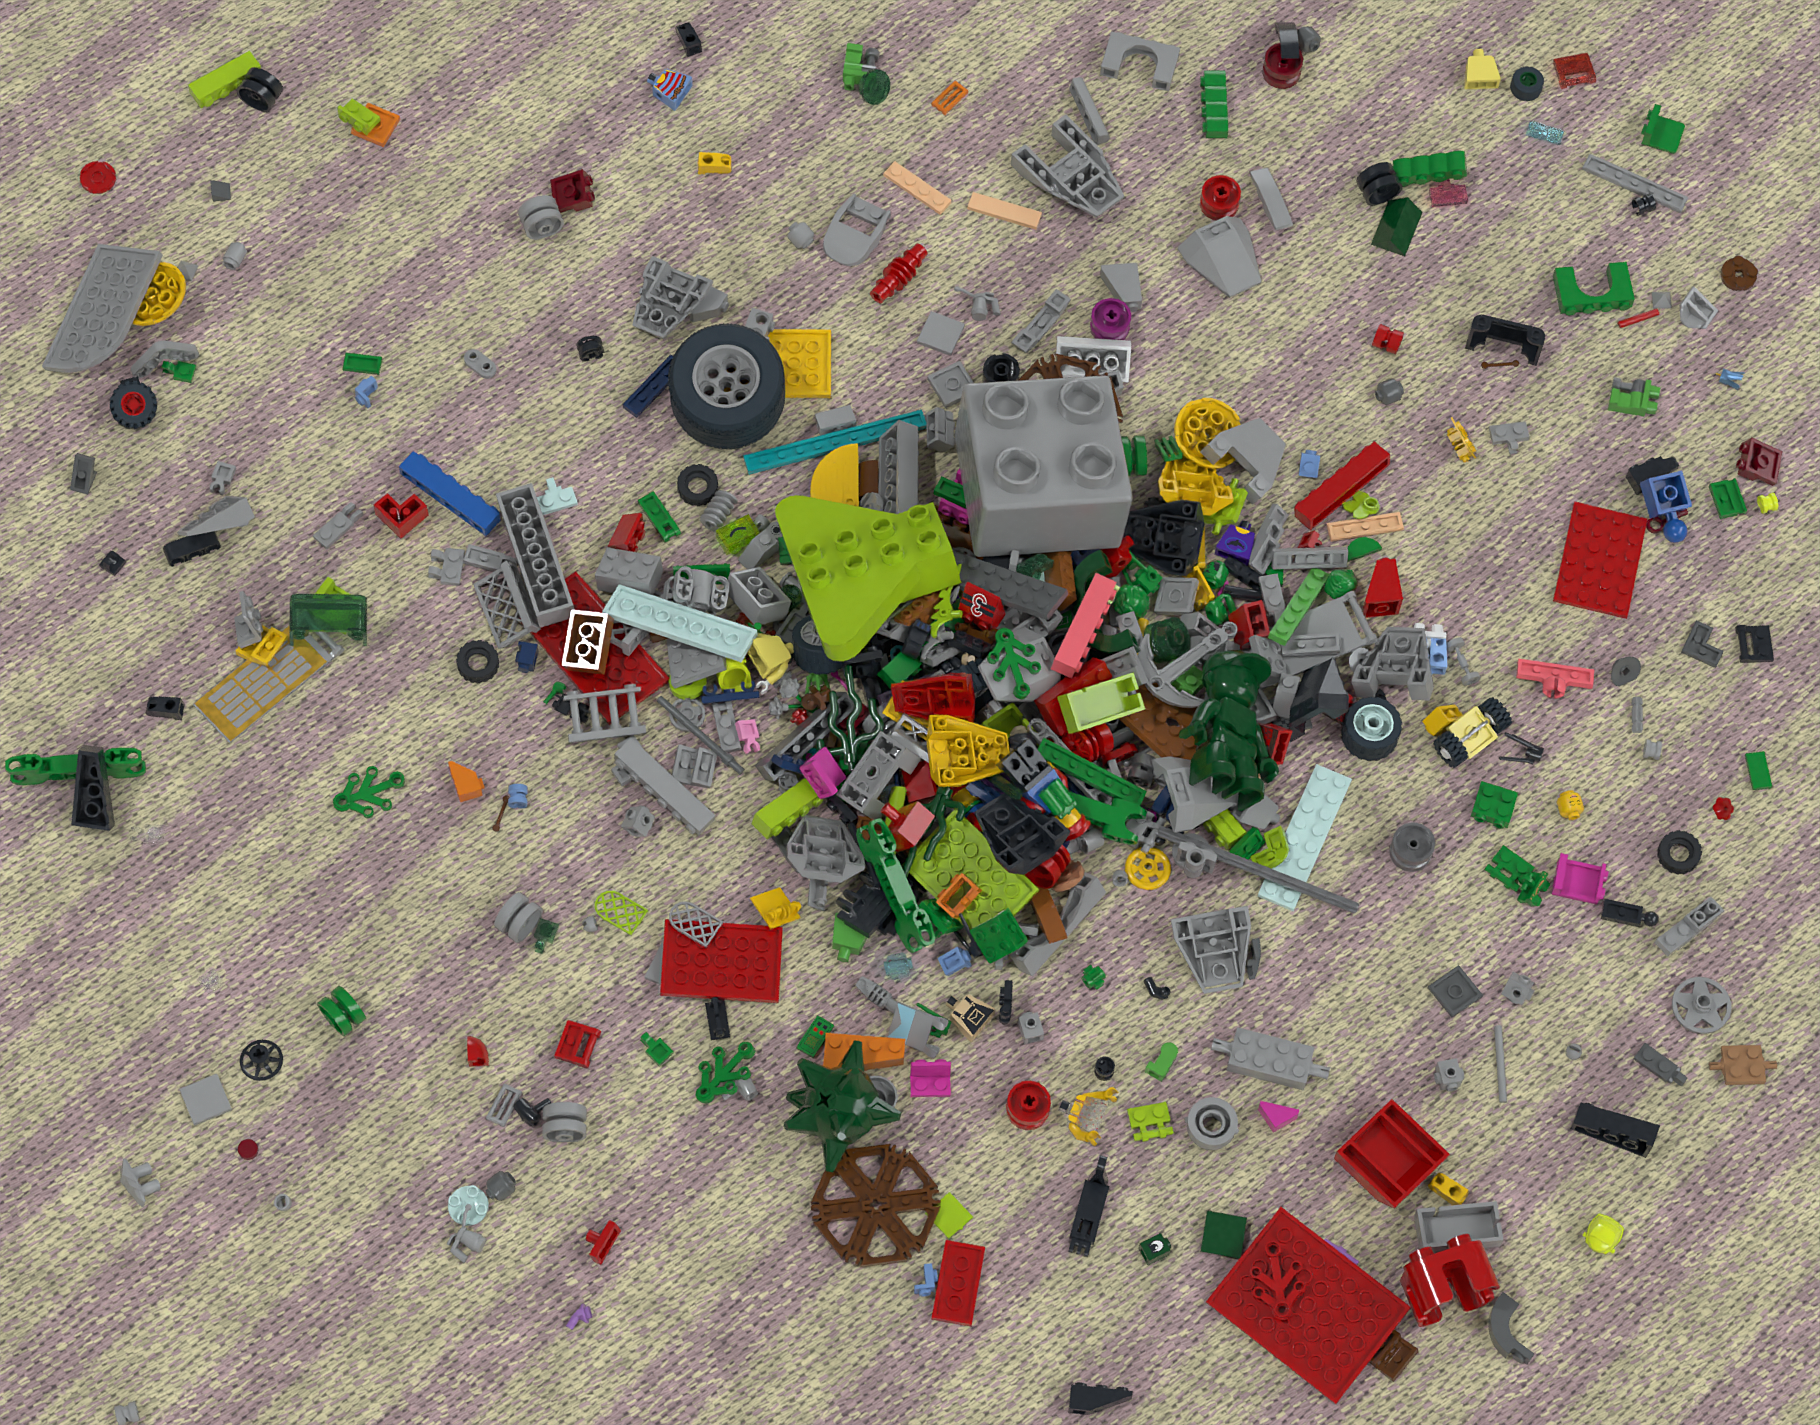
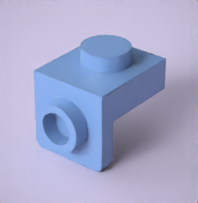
M372 375L367 379H363L355 388L356 401L361 406L365 405L367 408L371 407L370 399L367 396L378 388L377 381Z
M1306 450L1305 453L1301 452L1299 476L1317 478L1320 455H1317V451Z
M932 1263L924 1264L925 1284L914 1285V1294L924 1297L931 1295V1292H935L934 1282H938L937 1270L932 1268Z

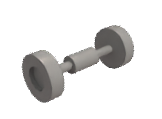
M1458 637L1447 642V651L1456 650L1459 664L1467 674L1461 678L1463 686L1478 682L1481 679L1479 673H1470L1467 660L1459 650L1465 645L1463 638Z

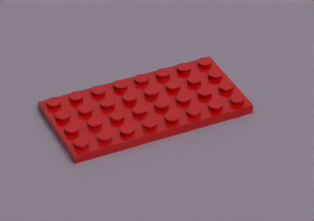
M576 571L565 578L574 610L602 613L606 605ZM570 619L541 627V630L536 633L530 632L532 637L582 694L625 689L624 685L636 684V687H641V691L635 693L637 706L669 682L670 678L640 644L630 656H627L623 653L622 648L610 643L605 674L603 675L568 671L562 666ZM615 623L612 629L623 628L622 623ZM625 633L614 634V637L622 641ZM627 694L616 695L618 718L629 712ZM608 696L597 697L598 713L608 725H611Z

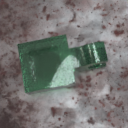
M540 918L534 933V938L538 939L534 947L536 953L543 954L547 942L553 944L559 929L558 923Z

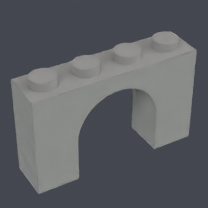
M1111 31L1100 75L1117 79L1122 62L1126 57L1132 54H1144L1149 56L1156 64L1152 88L1169 91L1179 59L1180 48L1154 40L1150 41L1137 36L1133 37L1121 32Z

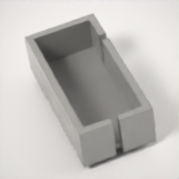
M1497 1201L1442 1206L1438 1208L1436 1217H1433L1436 1211L1435 1207L1417 1209L1414 1214L1419 1249L1431 1246L1433 1252L1438 1253L1449 1249L1447 1241L1467 1233L1472 1241L1480 1240L1484 1249L1500 1247L1503 1242L1501 1223H1498L1500 1217Z

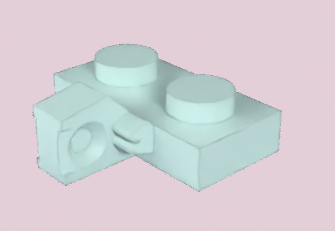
M553 477L546 479L548 490H545V495L537 497L543 515L578 505L573 488L562 489L561 486L556 487Z

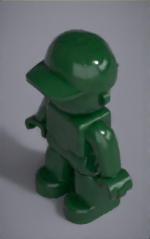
M1226 650L1214 653L1204 663L1202 684L1206 688L1209 699L1198 706L1190 725L1180 730L1179 738L1187 739L1193 736L1195 739L1194 745L1197 746L1190 763L1189 784L1194 786L1210 776L1213 777L1212 793L1216 795L1222 791L1221 797L1223 799L1238 793V810L1242 812L1264 799V783L1272 782L1279 774L1277 763L1272 758H1269L1261 727L1257 723L1256 712L1250 709L1256 703L1260 685L1271 675L1272 667L1266 658L1257 653Z

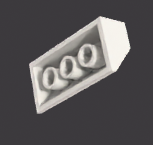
M1057 336L1056 354L1097 363L1092 370L1100 365L1099 375L1119 370L1122 382H1129L1131 341ZM1062 365L1060 367L1063 378L1085 376V371L1082 368L1070 365Z

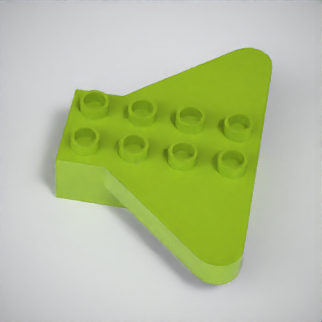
M794 495L781 500L775 508L777 522L815 630L818 633L826 656L833 661H845L855 657L900 603L961 583L953 550L933 502L925 505H914L908 511L894 514Z

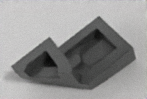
M1260 938L1251 940L1250 947L1253 959H1248L1246 963L1249 980L1256 978L1261 957Z

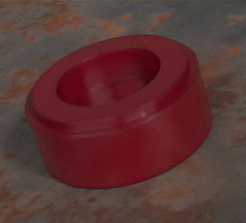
M245 1139L240 1142L238 1153L242 1159L251 1160L257 1156L259 1149L254 1140Z

